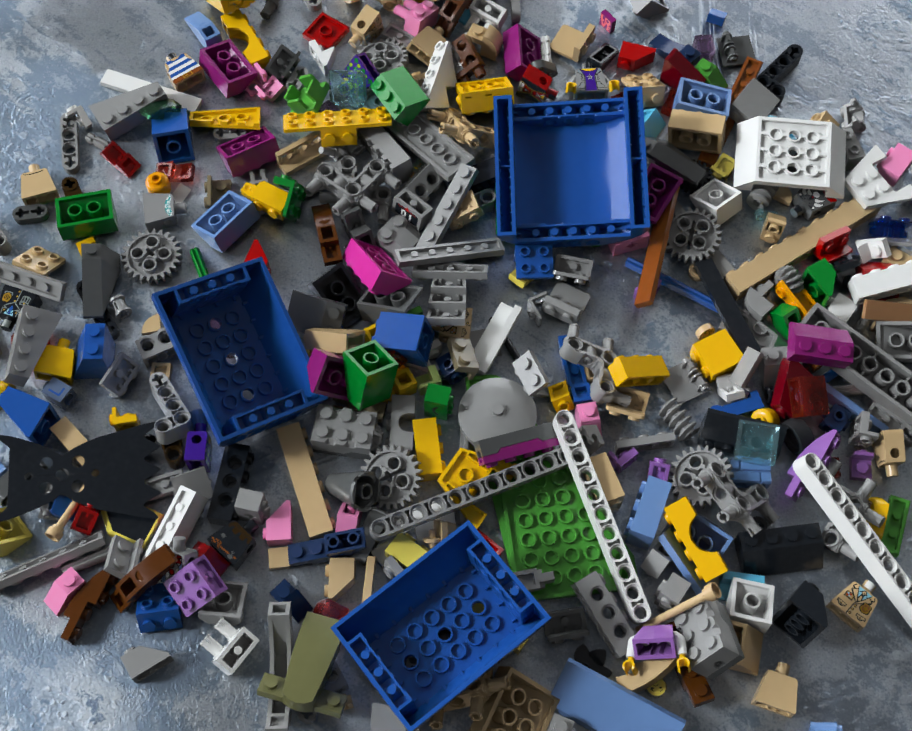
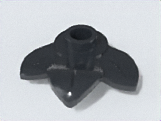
M582 644L575 650V661L607 678L612 675V671L604 667L606 660L605 649H596L589 652L588 648Z

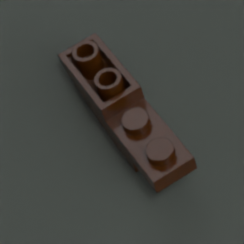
M473 0L445 1L438 13L441 16L435 27L440 26L444 30L442 36L450 38L464 10L469 9Z
M329 203L311 206L324 265L330 266L340 262L343 263Z
M168 544L162 545L147 556L115 585L116 590L110 595V598L120 613L126 612L149 587L156 585L178 561Z
M101 570L78 591L63 613V616L69 620L60 637L63 641L74 645L75 641L79 640L85 621H88L92 615V607L101 609L102 605L107 603L110 596L109 592L112 586H115L118 582V577Z
M673 621V622H670V623H667V624H664V625H673V631L679 632V631L676 629V626H675L674 621ZM677 665L675 666V671L683 690L688 693L694 708L715 700V696L704 676L692 670L689 673L686 666L680 668V674Z

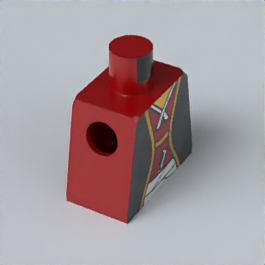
M529 64L521 78L515 95L535 103H542L545 97L554 101L559 91L550 87L553 80L552 77Z

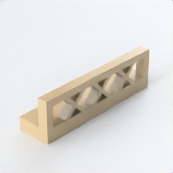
M314 131L275 153L277 165L285 175L290 176L326 156L318 152L319 147H322L320 131Z

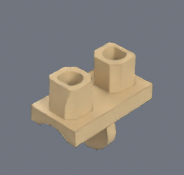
M440 519L434 520V529L429 530V537L423 538L424 543H430V549H432L456 530V524Z

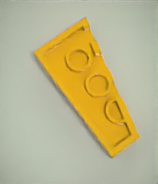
M249 107L190 112L189 124L191 127L260 130L261 108Z

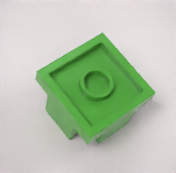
M312 74L300 76L299 81L305 87H302L301 91H299L294 85H290L284 96L287 105L291 108L290 112L301 114L313 111L318 113L330 85L327 82H319Z

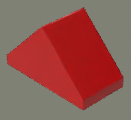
M200 541L193 546L192 549L198 552V557L204 554L220 577L230 566V563L211 546Z

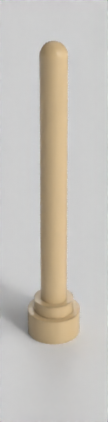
M94 469L91 473L92 476H98L99 470ZM72 500L58 522L49 526L44 534L52 541L59 542L64 535V526L80 503Z
M711 582L704 586L702 593L640 624L635 630L638 632L643 626L659 625L705 600L713 602L721 598V590L716 583Z

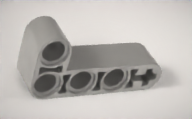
M162 372L151 374L149 382L152 395L166 416L157 420L154 424L156 438L159 444L168 445L187 437V432L193 431L192 419L167 376Z

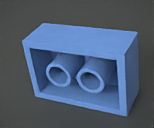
M650 475L647 481L642 480L623 534L627 536L625 543L647 551L649 550L672 483Z

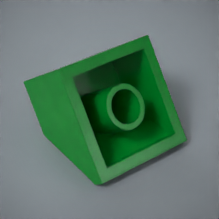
M823 258L808 266L801 278L804 281V289L807 290L816 303L818 302L825 308L833 295L836 271L833 265Z

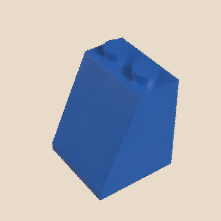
M187 108L151 113L152 137L159 165L195 160Z
M381 311L379 318L376 320V332L371 341L376 340L395 360L427 367L435 332L425 315Z
M106 323L85 324L76 344L74 380L102 379L115 360L116 343Z
M10 386L0 395L1 408L30 442L45 446L52 434L49 428L61 419L53 406L47 401Z

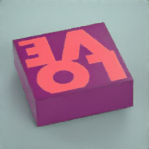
M605 9L601 12L599 24L611 34L615 30L616 19Z

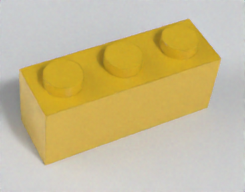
M621 355L616 357L614 362L608 366L616 387L659 385L670 376L661 355H633L631 357Z
M436 417L412 420L416 461L421 462L417 469L423 470L419 477L424 478V480L419 482L438 480L446 468L445 460L441 461V454H444L443 442H439L438 436H442L441 425L436 423Z

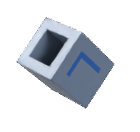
M54 376L45 383L41 391L48 401L63 410H66L77 396L71 386Z

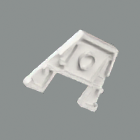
M877 145L865 155L845 178L844 186L864 210L885 207L892 203L902 204L903 201L912 200L911 184L898 191H894L875 169L874 165L884 161L886 155Z

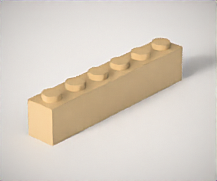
M299 422L277 428V434L310 540L324 538L325 534L334 533L333 529L336 528L334 518H329L327 512L331 508L328 499H323L322 496L325 489L322 480L318 481L316 477L319 474L316 462L312 463L310 458L314 455L311 445L307 446L305 439H308L305 427L301 428Z

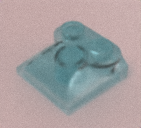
M328 70L330 105L363 107L367 100L366 76L361 70Z
M739 419L733 460L756 465L775 466L780 425Z

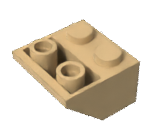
M731 620L745 658L729 669L757 676L764 634L748 624Z

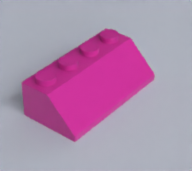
M351 238L342 258L347 262L346 265L353 269V273L361 279V282L369 288V292L375 295L380 293L387 296L411 284L412 280L381 247Z

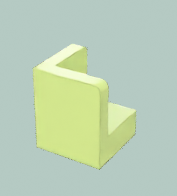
M435 364L428 366L427 374L415 377L420 396L426 394L428 383L442 385V380Z

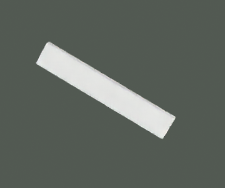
M107 69L100 81L101 86L123 93L151 84V82ZM161 86L172 104L169 108H187V112L190 114V112L199 111L203 104L201 98Z

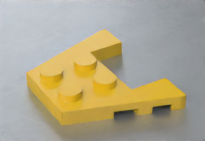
M460 448L437 482L447 492L486 477L492 471L496 473L517 464L505 463L504 460L497 461V466L486 468V465L479 466L476 452ZM508 474L506 479L511 482L513 476ZM469 489L470 495L475 497L477 490ZM451 496V497H450V499L454 502V504H459V503H460V500H459L458 497H456V496ZM475 505L460 509L467 521L469 520L477 530L487 517V513Z

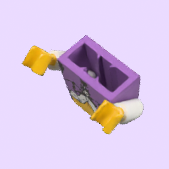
M673 625L643 626L636 635L628 640L626 652L628 660L622 664L623 670L628 676V671L632 669L633 675L636 676L638 669L634 660L679 657L676 662L678 672L681 674L680 668L686 666L690 673L691 666L689 659L686 658L688 654L685 637L679 632L673 631Z

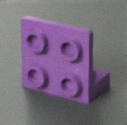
M204 554L191 561L163 583L186 617H189L228 589Z

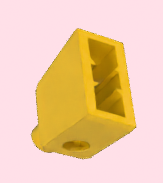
M60 338L57 346L46 345L33 370L35 379L50 381L54 376L67 385L73 386L75 351L69 349L70 341L68 339Z

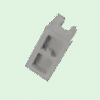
M747 347L729 381L750 392L752 388L747 386L761 360L768 361L769 357Z
M583 425L579 428L589 456L605 444L597 425ZM571 436L566 439L571 444L575 443L574 438ZM576 454L575 461L582 462L581 456Z

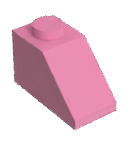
M596 401L577 404L574 415L578 429L583 425H597L602 436L601 421Z
M286 500L266 520V528H263V540L267 541L269 547L293 544V509L291 500Z
M343 502L337 513L335 532L359 528L363 512L357 511Z
M70 567L54 581L44 602L59 616L66 610L71 600L86 582Z

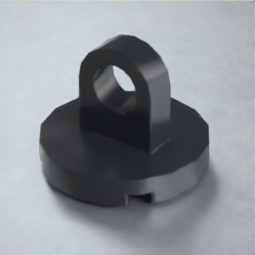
M852 255V259L842 257L831 263L836 271L837 283L841 288L849 290L843 280L847 275L851 277L856 275L855 267L862 264L860 255Z

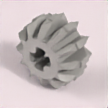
M792 265L783 266L773 274L774 283L777 285L779 281L783 280L794 295L804 289L802 275Z

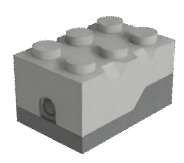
M318 404L311 435V445L313 452L370 460L369 453H373L376 448L382 445L384 433L379 427L378 414L376 412H357L350 408L338 409L331 405Z
M705 600L673 617L676 629L685 637L688 654L686 658L690 661L692 671L713 680L745 658L726 606L720 602Z

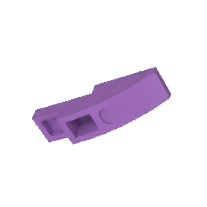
M833 429L823 434L807 446L797 459L808 453H814L827 467L831 461L833 450L837 449L841 443L839 432ZM792 464L787 472L792 481L784 494L788 499L796 502L798 498L803 496L805 485L793 470Z

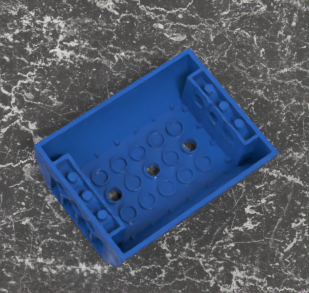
M262 257L152 294L153 304L219 447L232 445L293 420L328 399V396L311 392L307 364L310 358ZM216 320L220 324V328H212L210 321ZM228 355L234 356L236 363H228L226 357ZM243 391H250L252 393V399H245L243 397Z
M468 520L330 628L407 731H416L550 622L551 617ZM476 603L484 605V610L481 613H475L472 610ZM442 630H449L451 636L447 640H441L439 633ZM408 657H415L417 659L414 667L409 668L405 666V661Z

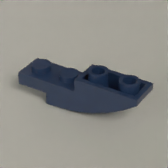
M360 527L325 534L324 538L289 544V565L297 566L307 563L315 565L329 562L330 558H343L367 548L365 528Z

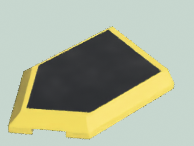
M148 508L158 516L157 519H150L100 510L108 536L114 537L118 535L132 543L141 538L144 540L142 545L143 551H145L164 514Z

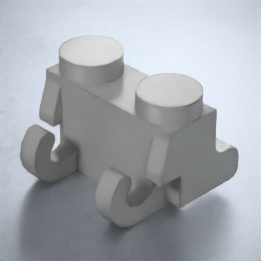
M852 98L850 103L840 108V114L844 118L841 127L842 129L852 127L854 132H863L866 130V124L864 123L865 111L857 99Z

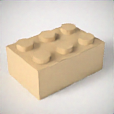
M672 109L668 124V142L679 149L721 154L725 140L726 116Z

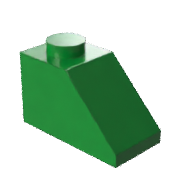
M782 303L771 310L769 314L774 328L788 342L789 322L800 323L802 318L798 307Z

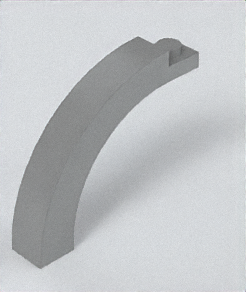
M291 601L269 602L270 674L286 678L293 652ZM269 699L265 731H289L292 709L284 705L283 702Z

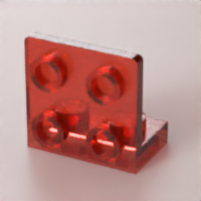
M824 375L799 376L787 379L792 418L827 415L830 413Z

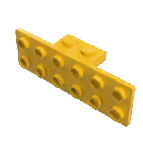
M379 106L376 109L363 107L358 110H324L318 113L313 111L301 114L290 112L287 115H283L284 133L320 131L322 147L357 145L356 128L392 126L391 115L384 106Z

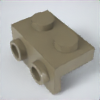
M449 337L446 343L455 372H466L468 380H473L479 371V362H477L475 350L470 339Z

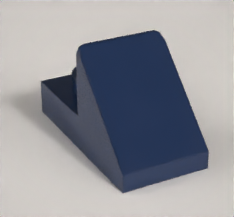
M283 579L270 592V595L276 602L291 601L292 618L298 624L305 618L307 611L311 612L313 610V607L301 592L295 589L286 579Z

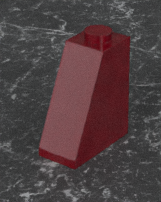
M676 48L665 58L660 81L677 91L681 77L706 83V78Z
M783 358L780 363L770 406L780 418H793L820 384V381L801 363Z

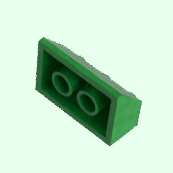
M404 66L381 73L370 86L393 119L406 126L414 120L430 101L429 97Z
M110 189L55 198L57 228L63 241L119 231Z

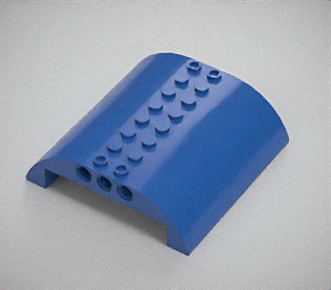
M642 86L624 87L623 97L513 104L512 95L493 96L497 237L515 245L552 244V248L595 246L633 239L650 230Z

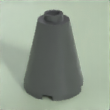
M370 471L332 473L325 480V489L328 493L361 512H367L373 508L372 504L379 499L381 485L380 480L375 477L376 474Z

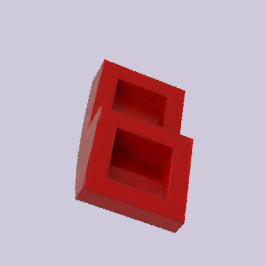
M114 140L100 153L104 159L128 178L141 167V164L129 152L126 153Z

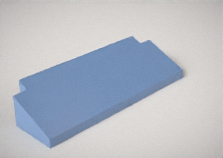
M568 658L551 692V695L560 699L556 707L559 714L575 721V723L590 731H682L687 721L571 658Z

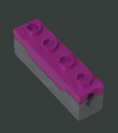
M552 422L479 440L473 444L479 466L486 465V468L497 466V461L505 460V463L516 461V456L523 455L524 458L535 456V451L541 450L542 453L554 450L553 446L559 445V441Z

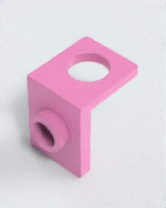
M257 62L254 63V68L258 75L245 89L250 97L257 95L258 91L250 90L249 86L257 84L259 87H262L268 79L266 71Z

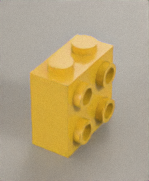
M722 329L694 343L689 352L693 362L699 366L702 376L707 378L710 383L715 381L718 376L733 372L743 356V353L726 329Z

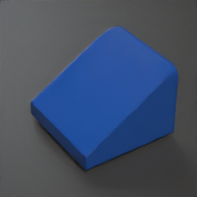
M712 8L706 22L722 27L728 13Z
M59 495L55 499L50 513L53 517L60 519L72 500ZM78 508L76 509V511L74 512V514L71 516V518L69 519V521L73 522L74 517H75V515H76V513H77V511H78Z

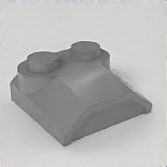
M395 215L378 231L374 240L378 247H381L394 258V249L416 247L422 234L408 224L404 216Z
M223 581L228 589L201 607L198 616L204 622L215 625L223 617L232 626H236L244 618L243 611L248 582Z

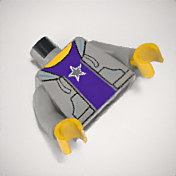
M585 62L582 64V69H577L576 75H573L568 83H566L565 93L573 92L574 100L607 98L608 89L609 92L613 90L619 91L620 85L618 80H610L602 73L600 68H592L590 62Z

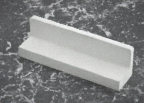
M503 302L499 304L474 349L477 362H479L477 374L487 375L521 314L522 308L515 304L513 308Z
M180 485L142 560L164 544H168L169 547L173 546V537L184 536L187 542L208 498Z

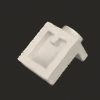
M73 105L66 109V119L77 115L75 119L80 127L84 126L85 130L92 127V122L81 105L78 107Z

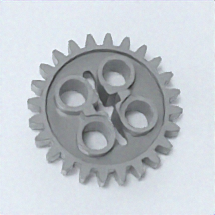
M382 38L379 41L373 39V43L368 41L367 46L361 45L362 49H357L358 54L366 53L379 74L401 66L408 67L407 62H409L405 45L401 46V42L396 43L395 39L391 42L389 38L385 41Z
M689 207L688 212L681 208V214L675 211L666 253L672 251L671 258L678 256L677 261L679 262L681 259H684L685 264H687L688 260H691L692 264H694L697 259L698 261H702L703 257L708 259L709 254L714 256L715 250H718L719 244H721L722 238L720 237L722 236V231H719L720 224H716L717 218L711 220V213L706 216L705 210L701 213L698 212V207L695 211H692L691 207ZM696 222L691 248L688 250L687 246L692 223ZM686 224L688 227L683 228L680 225ZM703 227V228H705L706 230H705V231H701V230H699L698 228ZM682 240L685 243L679 244L677 241ZM695 244H702L703 246L696 247Z
M153 228L152 233H149L146 229L145 234H142L140 231L138 232L139 237L132 235V242L126 241L128 247H123L124 253H121L123 258L121 262L125 272L128 273L129 277L133 276L135 282L140 279L141 284H143L147 280L148 284L151 285L152 281L155 280L156 284H159V279L166 282V276L172 278L171 272H178L176 266H181L180 260H183V252L179 241H176L175 236L171 237L169 232L164 234L163 229L156 233L155 228Z
M391 444L389 449L387 445H383V451L380 448H376V454L369 453L370 460L364 459L367 466H361L360 468L373 473L380 468L382 474L377 479L384 481L380 484L379 499L377 502L374 501L372 505L379 503V508L384 509L386 506L387 510H392L394 506L398 510L400 509V504L403 507H407L406 500L414 502L412 495L419 496L416 488H422L418 481L424 480V478L419 477L423 470L417 469L421 462H414L417 456L414 454L410 455L411 450L406 449L403 452V446H398L396 449V445ZM397 458L399 460V466L396 469H394L392 464L393 461ZM404 468L407 469L406 472L400 473ZM391 474H398L392 477V481L386 480L391 477ZM404 476L408 480L405 487L401 485V479ZM386 486L390 487V493L388 496H385L384 494V488Z
M700 445L697 446L695 451L690 447L689 453L684 450L682 451L683 457L676 455L678 462H671L674 469H670L669 473L672 476H669L668 480L672 482L671 489H674L672 493L674 496H678V500L688 496L694 509H696L698 504L704 509L707 503L712 508L714 499L708 492L702 493L700 492L701 489H694L691 482L685 485L683 481L688 478L694 479L701 470L708 467L712 462L719 463L730 478H733L734 473L731 472L733 469L732 465L728 464V457L723 458V452L717 454L715 447L711 451L708 445H706L704 450L701 449ZM701 462L700 466L692 467L693 463Z

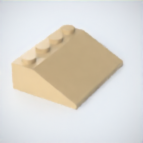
M499 666L493 678L507 675L511 687L509 690L498 691L490 696L483 704V719L473 721L469 731H546L560 699L551 695V691L513 667Z

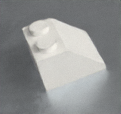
M716 178L690 195V200L696 208L698 207V212L701 213L705 210L706 216L711 213V220L717 218L716 224L721 225L742 210V192Z
M733 577L725 605L730 619L748 624L765 634L772 625L775 586Z

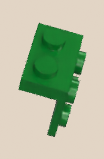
M283 174L281 177L274 176L273 183L289 191L283 217L296 222L301 215V203L306 197L304 186L290 176Z

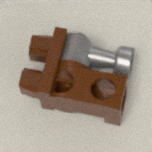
M462 34L454 40L451 51L457 82L472 81L470 78L472 75H475L477 79H482L487 74L484 69L486 64L475 49L471 37ZM455 50L461 58L460 60H457L454 56Z

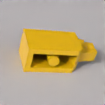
M266 181L259 182L258 185L248 182L244 184L241 194L251 200L258 211L262 210L274 219L278 218L282 221L285 219L283 211L288 192Z

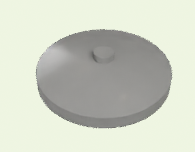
M488 378L475 383L464 393L458 408L460 429L472 445L479 440L536 425L537 410L532 396L525 393L523 386L505 378Z

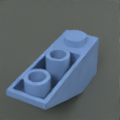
M198 11L184 18L204 48L222 42L219 30L201 12Z

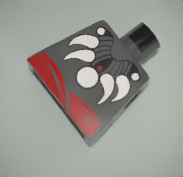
M801 188L792 200L794 207L790 209V213L794 218L802 215L806 220L810 221L833 209L837 200L825 197V190Z

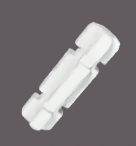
M548 35L542 36L540 38L542 60L552 63L550 37Z

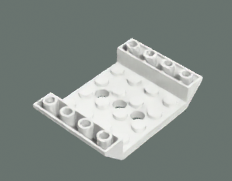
M757 116L737 124L733 188L751 191L753 184L825 190V197L843 199L846 132L833 122ZM796 134L798 136V139L793 140L789 137V135ZM795 150L798 155L791 156L788 151ZM793 166L797 169V172L792 173L787 167Z

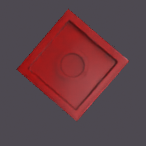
M322 12L302 33V37L308 41L315 39L317 44L322 45L323 49L326 50L336 47L348 34L350 27Z

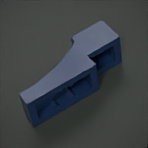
M661 33L650 41L648 46L656 48V53L663 59L676 48L693 66L699 62L701 53L690 44L682 45L676 43Z

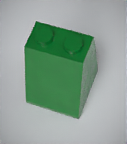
M376 340L343 351L347 399L359 411L389 399L399 363Z

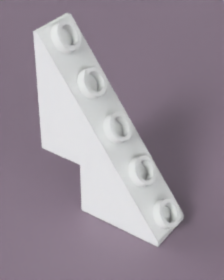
M439 41L435 45L433 56L430 59V64L421 86L430 101L420 112H428L430 108L438 111L449 108L446 90L455 88V83H457L450 41Z

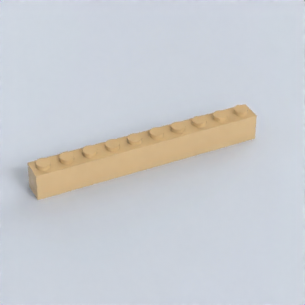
M854 197L849 202L844 201L836 210L831 209L823 218H816L808 227L803 226L795 235H788L780 244L775 243L767 252H760L752 261H745L739 269L729 271L725 275L724 282L732 297L736 301L743 298L750 287L756 289L759 284L762 283L764 285L768 280L774 279L773 274L779 268L787 265L795 266L813 255L819 238L844 226H848L852 231L876 216L881 207L864 210Z

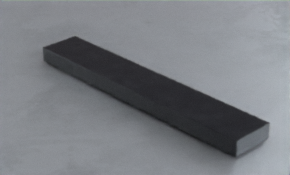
M708 258L695 262L694 268L728 333L743 354L747 347L760 352L761 349L713 259Z

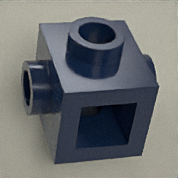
M449 352L435 360L440 369L438 373L443 381L447 380L450 385L460 382L462 378L467 376L466 372H455Z
M836 403L831 408L827 406L821 414L823 419L818 427L826 433L833 429L840 433L841 430L845 431L850 425L849 418L852 414L848 412L846 407Z

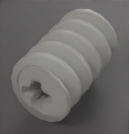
M755 184L746 198V203L756 211H763L764 208L769 206V202L772 201L779 186Z
M674 397L662 406L659 415L664 417L665 423H669L668 427L670 429H674V434L679 435L678 440L684 441L693 437L700 430V427L694 429L696 421L689 423L692 416H684L687 410L680 411L682 403L675 405L678 398Z

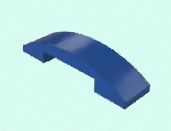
M567 335L558 336L559 350ZM561 357L565 379L573 403L593 401L590 397V384L587 382L584 367L580 364L576 365L566 361Z

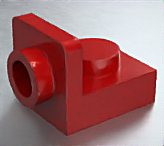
M87 503V506L80 504L70 529L90 536L100 510L92 508L93 505Z

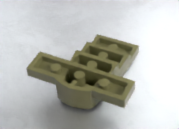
M307 611L292 652L286 678L265 672L257 689V695L283 702L284 705L295 711H315L340 719L347 702V695L324 689L340 651L341 642L330 628L339 620Z

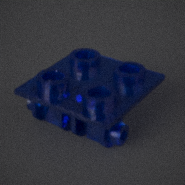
M880 216V218H875L874 221L868 223V225H873L869 229V234L873 237L886 238L888 235L889 238H907L908 231H905V228L912 226V221H910V218L894 220L891 219V216Z

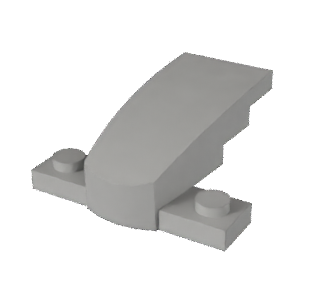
M444 262L413 266L412 278L419 280L433 279L426 316L430 325L465 326L466 279H473L475 281L487 280L488 265Z

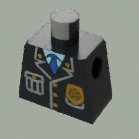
M4 285L0 296V318L3 320L0 327L5 331L11 332L17 323L18 314L24 304L37 308L42 306L43 302L39 295Z

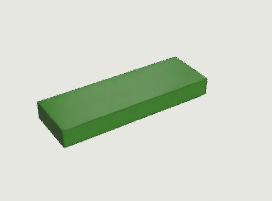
M890 495L888 498L889 510L881 541L891 555L897 558L911 501Z

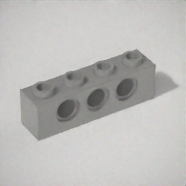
M594 571L572 584L571 587L614 658H621L627 652L629 638L636 635L637 631L629 626L627 622L629 619L626 613L618 608L616 604L617 599L606 588L604 577L600 573L598 574L597 571ZM593 590H597L600 593L599 601L593 599ZM604 608H608L611 611L610 619L604 617ZM616 626L622 629L623 633L620 638L614 633Z

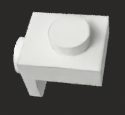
M732 373L716 377L718 395L726 402L733 403L741 398H745V391L740 386L729 381Z

